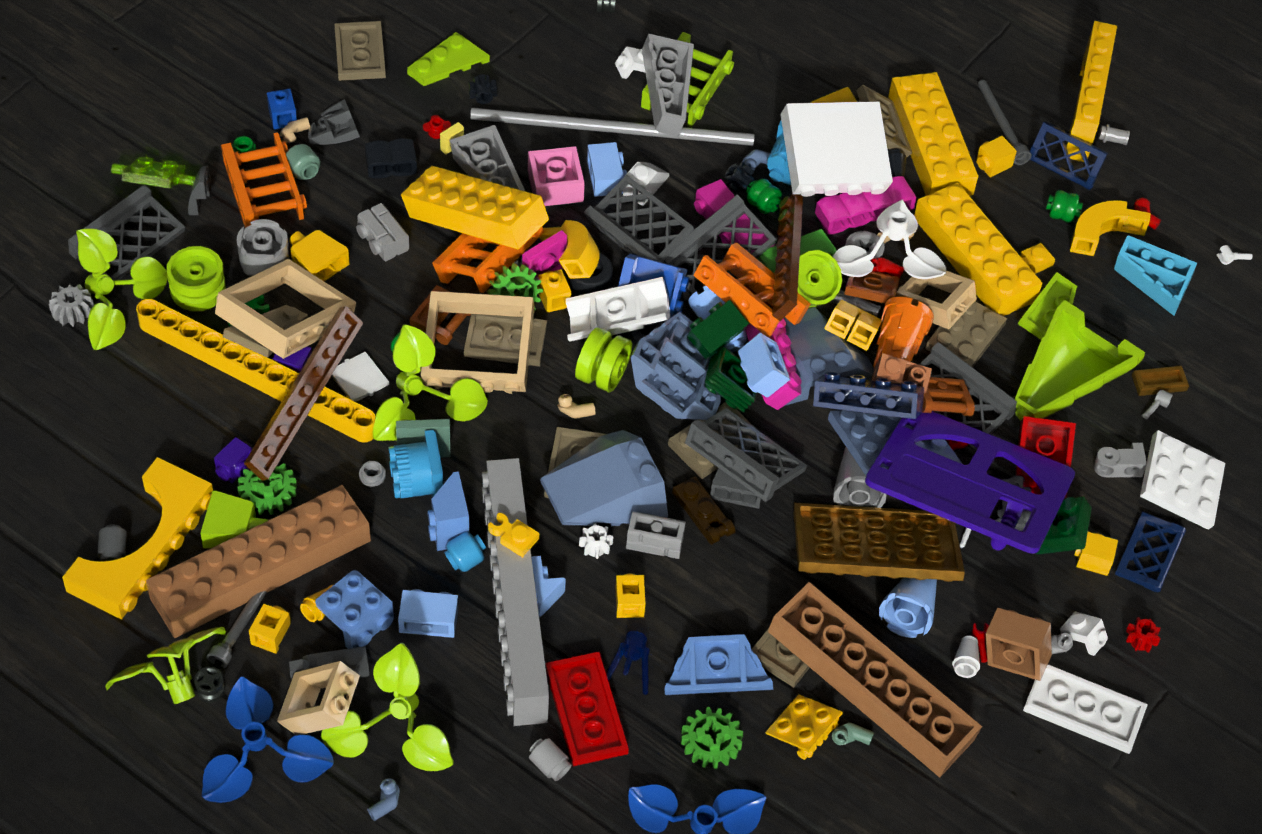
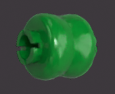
M767 179L755 180L750 184L751 188H747V202L756 207L762 214L775 212L779 208L777 205H780L782 201V192Z
M1059 189L1056 190L1054 196H1049L1048 202L1051 203H1047L1046 210H1050L1049 216L1052 219H1062L1065 222L1071 223L1075 216L1079 218L1083 203H1079L1078 194L1067 193Z

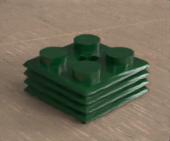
M721 346L720 350L714 353V356H711L705 378V386L711 393H718L722 396L729 407L745 412V409H748V406L755 402L757 393L753 392L747 385L748 379L740 365L741 359L727 348Z
M1085 496L1068 497L1063 500L1040 550L1036 553L1037 555L1085 548L1092 508L1089 506Z

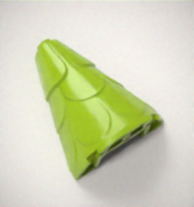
M1064 299L1057 307L1047 332L1041 339L1032 364H1029L1014 399L1017 401L1015 414L1019 420H1022L1023 416L1043 419L1072 405L1074 400L1101 388L1104 384L1132 370L1144 359L1145 352L1126 339L1118 345V348L1085 327L1084 312Z

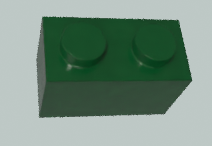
M730 300L724 305L721 302L717 303L709 310L711 315L704 320L700 317L689 326L691 330L687 337L706 360L720 350L721 346L724 347L742 333L749 325V322Z

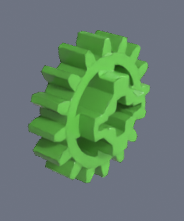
M512 263L511 269L503 266L502 274L494 273L497 277L496 281H489L493 286V289L487 290L489 295L533 297L534 302L541 301L537 297L538 293L543 292V289L537 286L541 283V280L536 276V272L532 269L529 270L524 264L519 268L517 264Z
M284 463L279 467L276 466L267 480L262 481L257 475L247 469L243 470L244 477H239L238 479L239 496L242 499L252 501L255 508H258L259 514H262L264 510H268L269 514L272 515L275 508L283 511V504L291 505V497H296V478H294L292 470H286V464Z
M707 707L706 714L696 710L695 719L688 716L686 725L682 727L681 745H685V755L693 754V763L699 759L702 760V767L704 768L708 762L712 763L714 769L718 767V762L720 761L727 766L729 759H736L738 750L742 748L743 731L738 730L739 721L731 722V713L726 714V716L721 715V708H718L716 713H712L710 707Z

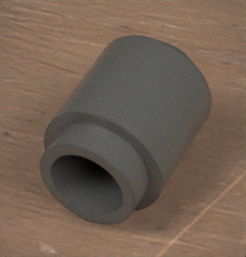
M110 524L99 531L97 556L100 562L112 561L126 556L127 532L119 525Z

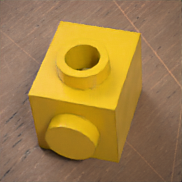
M1000 136L990 142H984L979 147L976 163L981 170H984L989 177H992L1013 167L1017 150L1003 136Z
M562 269L538 275L541 283L537 286L543 289V292L538 294L546 312L549 313L567 308L566 298H571V290Z
M1088 532L1085 548L1075 550L1074 556H1078L1076 567L1108 576L1114 562L1118 540L1105 537L1099 533Z

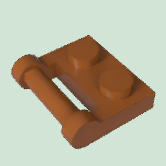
M438 285L432 290L436 292H450ZM431 293L410 318V325L425 333ZM438 312L435 338L441 344L448 345L453 338L452 334L463 320L471 314L456 313L447 326L442 328L439 325L449 312Z
M930 377L927 391L924 393L922 413L940 411L962 413L963 416H972L974 414V402L963 379Z

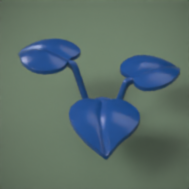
M240 677L229 694L226 716L229 723L235 729H242L241 734L245 743L242 748V758L240 762L234 756L228 754L213 758L204 770L202 797L207 801L223 803L243 796L249 790L253 780L252 773L243 767L246 764L250 750L260 751L266 745H269L279 754L286 756L282 763L283 770L291 780L296 782H309L331 768L334 764L332 754L321 741L309 735L292 737L288 742V751L283 750L271 738H268L261 723L266 722L273 712V700L265 689L250 682L245 677Z
M646 785L631 787L628 792L629 808L634 820L641 828L652 833L663 832L668 825V820L678 822L690 819V826L697 834L710 833L716 822H723L724 829L730 834H749L757 827L766 800L765 795L752 790L732 789L719 794L713 802V808L708 805H702L694 813L689 811L687 814L674 817L672 815L677 811L678 802L675 794L667 787Z

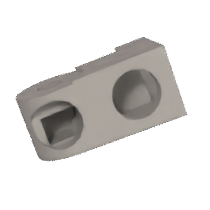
M1132 443L1130 449L1101 448L1094 462L1095 472L1102 477H1143L1147 464L1143 443Z

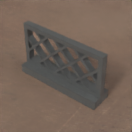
M628 175L595 208L590 205L584 211V214L593 226L628 254L662 263L694 230L691 224ZM628 184L633 187V195L621 197L622 191ZM638 200H650L649 208L638 209ZM633 201V210L621 212V203ZM609 204H616V213L606 214L603 210ZM665 212L666 221L654 222V213ZM649 214V223L637 225L638 215ZM633 216V225L621 226V218ZM682 225L684 227L679 234L671 235V226ZM666 227V236L654 238V228ZM649 229L648 239H637V231ZM666 242V248L657 255L654 252V244Z
M143 185L84 229H97L109 235L120 236V244H116L117 251H119V259L108 262L110 265L119 266L118 271L111 278L112 280H120L131 272L132 264L138 258L151 257L183 233L185 226L151 196V190ZM152 206L158 212V217L143 216V211ZM127 222H139V231L124 230V225ZM142 222L157 223V232L142 231ZM160 223L171 224L175 229L171 232H160ZM75 234L68 239L69 254L77 259L79 258L78 237ZM123 236L138 237V245H123ZM141 237L156 238V243L152 246H141ZM123 251L138 252L134 260H122Z
M737 194L693 230L663 263L677 267L684 263H694V275L697 270V264H700L702 260L698 259L699 250L703 247L713 248L712 260L717 264L721 263L723 260H715L716 248L729 249L734 244L735 233H749L748 245H739L748 250L756 259L774 245L777 239L746 207L744 201ZM745 214L750 219V228H736V220ZM721 232H732L731 244L717 243V236ZM753 233L764 234L768 239L763 245H752ZM728 270V273L735 277V275ZM686 275V277L690 278L689 280H692V285L689 283L687 289L693 294L697 291L695 283L698 279L693 275Z
M937 342L932 347L931 353L919 364L927 367L932 363L940 369V375H930V377L963 379L970 395H974L979 399V405H974V411H980L981 421H966V416L962 415V422L960 423L970 427H981L982 432L991 435L1006 419L1009 420L1015 414L1016 400L941 343ZM994 410L1000 416L996 420L984 421L983 411ZM933 411L935 413L947 417V412H943V414H941L940 411ZM969 444L975 450L977 449L974 445Z
M727 408L704 422L700 420L692 422L685 440V444L765 502L773 497L774 491L805 472L807 467L805 463ZM727 419L734 425L723 424L722 420ZM724 432L736 433V437L726 436ZM742 434L749 435L753 439L742 438ZM744 446L754 447L756 451L745 450ZM762 449H768L774 454L763 453ZM765 461L776 462L777 466L765 465ZM782 463L790 464L794 469L783 467Z

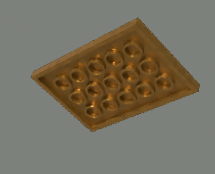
M794 503L793 513L798 571L812 574L817 572L833 573L835 575L853 574L864 577L887 576L889 578L903 577L918 580L937 579L947 582L963 581L965 571L955 522L922 510Z

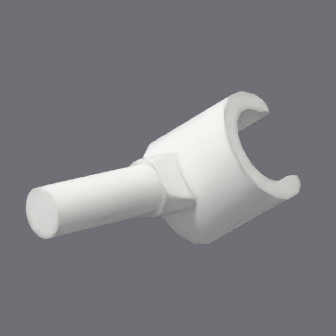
M1227 245L1220 248L1222 253L1216 254L1224 265L1237 259H1252V254L1233 253Z

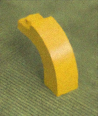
M1106 201L1095 204L1084 211L1078 219L1071 239L1070 252L1094 256L1099 236L1110 231L1145 236L1151 213L1127 209V201Z
M565 220L561 227L543 228L544 233L539 237L542 242L561 230L567 235V248L560 257L559 262L569 278H590L597 267L600 253L587 228L582 223L572 220Z

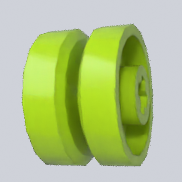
M191 246L176 252L167 263L170 295L175 304L189 311H205L216 306L218 292L226 289L223 262L217 253L202 246Z
M820 250L807 251L800 254L798 293L811 303L809 308L823 305L833 300L839 293L842 284L841 269L837 261L830 254Z
M596 327L588 336L579 355L575 370L576 379L587 384L596 381L597 388L606 392H612L617 387L626 370L632 351V341L620 335L612 339L610 331Z

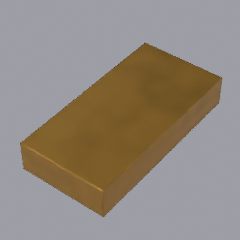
M1182 366L1135 370L1132 373L1139 396L1158 394L1160 390L1169 393L1187 391L1189 387Z

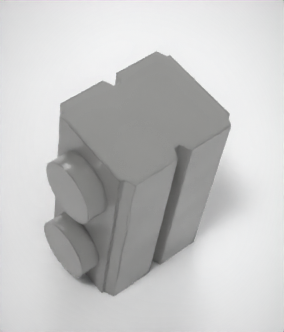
M380 203L373 206L371 210L367 209L358 214L357 232L362 239L366 238L369 241L370 249L374 255L379 254L386 262L396 255L408 251L409 235L384 204Z
M633 511L627 533L626 549L679 559L686 522Z

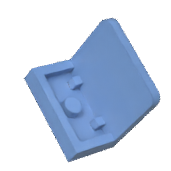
M356 570L348 573L315 601L316 607L343 631L345 646L348 649L366 646L375 634L380 630L387 629L394 620L392 601Z

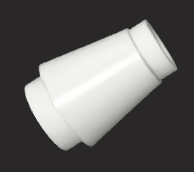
M973 636L962 638L952 663L955 673L964 678H971L980 670L978 640Z

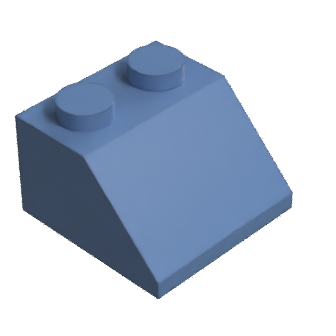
M453 472L431 499L432 510L427 511L430 541H435L437 551L446 550L448 541L463 532H469V514L459 472Z

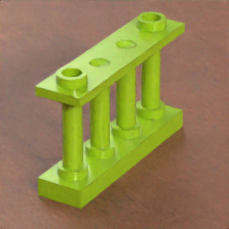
M682 32L677 40L690 43L691 35ZM693 49V59L714 66L716 70L713 74L691 66L690 76L707 83L703 89L689 85V95L697 98L693 104L687 103V113H689L687 126L692 127L697 119L700 120L702 118L705 106L726 74L730 75L734 67V62L732 61L733 51L728 50L721 60ZM646 85L642 91L641 107L650 110L651 103L648 85Z

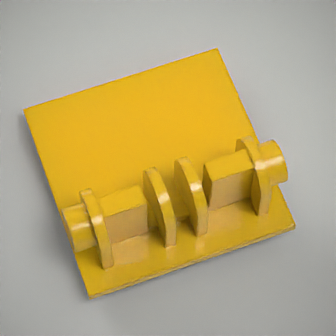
M798 694L765 733L798 747L797 755L805 760L807 757L811 758L817 746H821L823 740L828 738L830 732L837 728L839 717L843 712Z

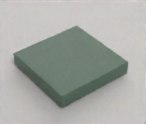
M450 419L396 421L397 445L424 442L425 431L434 430L436 432L440 457H450Z

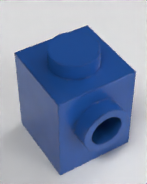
M290 89L267 92L268 109L273 129L284 128L289 122L297 120L296 108Z

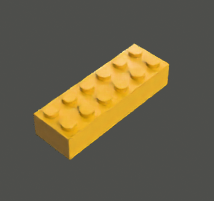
M937 72L892 78L888 97L895 105L912 150L911 158L925 195L927 196L955 183H959L969 196L974 195L978 174Z
M435 166L426 169L401 194L410 218L518 250L549 220L540 195Z
M959 183L918 199L914 214L918 224L961 276L975 281L976 295L987 308L1005 316L1032 304L1036 300L1042 286L1041 280Z

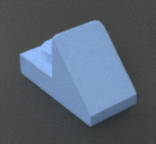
M532 556L539 617H541L565 592L566 579H548L547 566H542L541 556Z

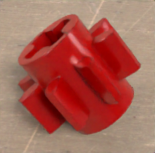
M1137 617L1135 624L1129 623L1126 632L1129 635L1126 642L1131 643L1135 651L1145 650L1149 653L1152 645L1158 646L1161 640L1158 636L1161 628L1156 627L1152 619L1141 620Z

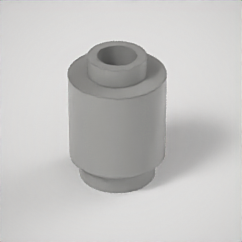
M550 738L537 740L529 750L531 752L529 759L547 778L552 777L554 781L561 779L572 766L568 762V756Z

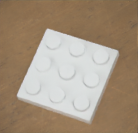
M1157 430L1152 435L1140 497L1209 530L1215 523L1225 463Z

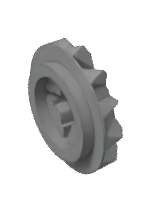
M858 231L847 238L845 246L855 245L869 248V251H866L867 255H869L880 237L872 232ZM882 243L874 258H881L883 256L884 243Z

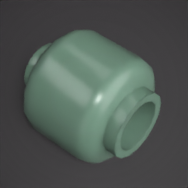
M306 144L295 145L286 153L292 174L298 180L311 179L318 173L320 168L319 157Z

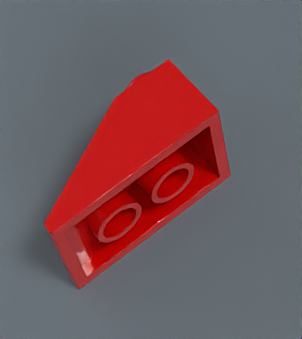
M1023 416L1020 424L1018 446L1071 467L1076 423ZM1016 465L1015 476L1024 477L1026 487L1030 486L1032 493L1042 494L1036 482Z

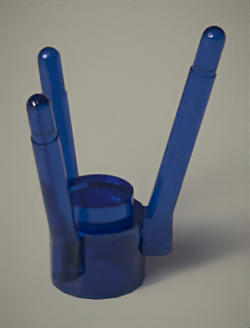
M630 631L626 634L624 643H620L618 652L606 675L607 679L610 680L623 654L626 657L623 670L624 675H628L632 660L636 661L641 657L643 694L647 695L648 656L650 649L646 647L647 637L643 633Z

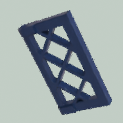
M1043 122L1031 147L1030 153L1032 156L1030 160L1091 190L1108 153L1047 122ZM1049 132L1057 136L1059 140L1047 143L1045 136ZM1064 141L1079 147L1080 150L1068 154ZM1060 142L1065 156L1053 159L1049 146ZM1045 148L1049 161L1037 156L1040 149ZM1085 151L1097 156L1095 163L1089 164ZM1081 153L1085 166L1074 170L1070 156ZM1066 158L1070 171L1055 165L1054 162ZM1087 169L1089 174L1087 181L1077 176L1075 172Z
M1142 512L1115 575L1142 585L1154 592H1160L1186 529L1175 523H1170ZM1145 524L1153 526L1155 531L1144 534L1143 528ZM1164 533L1175 535L1173 543H1168ZM1159 535L1164 545L1152 549L1147 538ZM1142 540L1147 550L1135 553L1134 549L1137 542ZM1167 550L1166 560L1160 564L1155 553ZM1150 555L1155 565L1143 569L1138 558ZM1130 560L1134 561L1138 568L1137 571L1126 568ZM1157 570L1160 573L1157 580L1149 578L1146 574Z

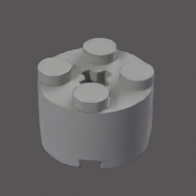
M267 219L255 220L251 222L250 226L245 229L243 227L238 232L237 247L239 261L245 274L254 276L289 259L287 232L285 229L280 228L277 222Z

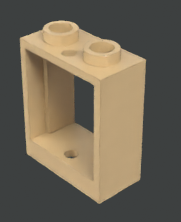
M946 271V274L931 279L911 277L898 289L896 296L913 298L911 304L915 306L918 305L919 301L922 302L933 312V324L950 329L977 300L975 281ZM927 285L951 293L942 304L919 296Z
M341 661L295 672L277 722L296 736L343 725L360 675ZM326 688L320 706H315L320 689Z

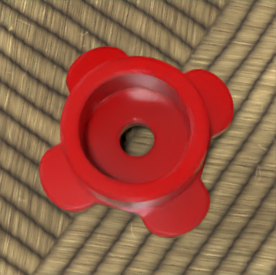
M439 115L431 116V120L423 124V130L428 132V135L434 139H440V133L451 127V123L444 121Z

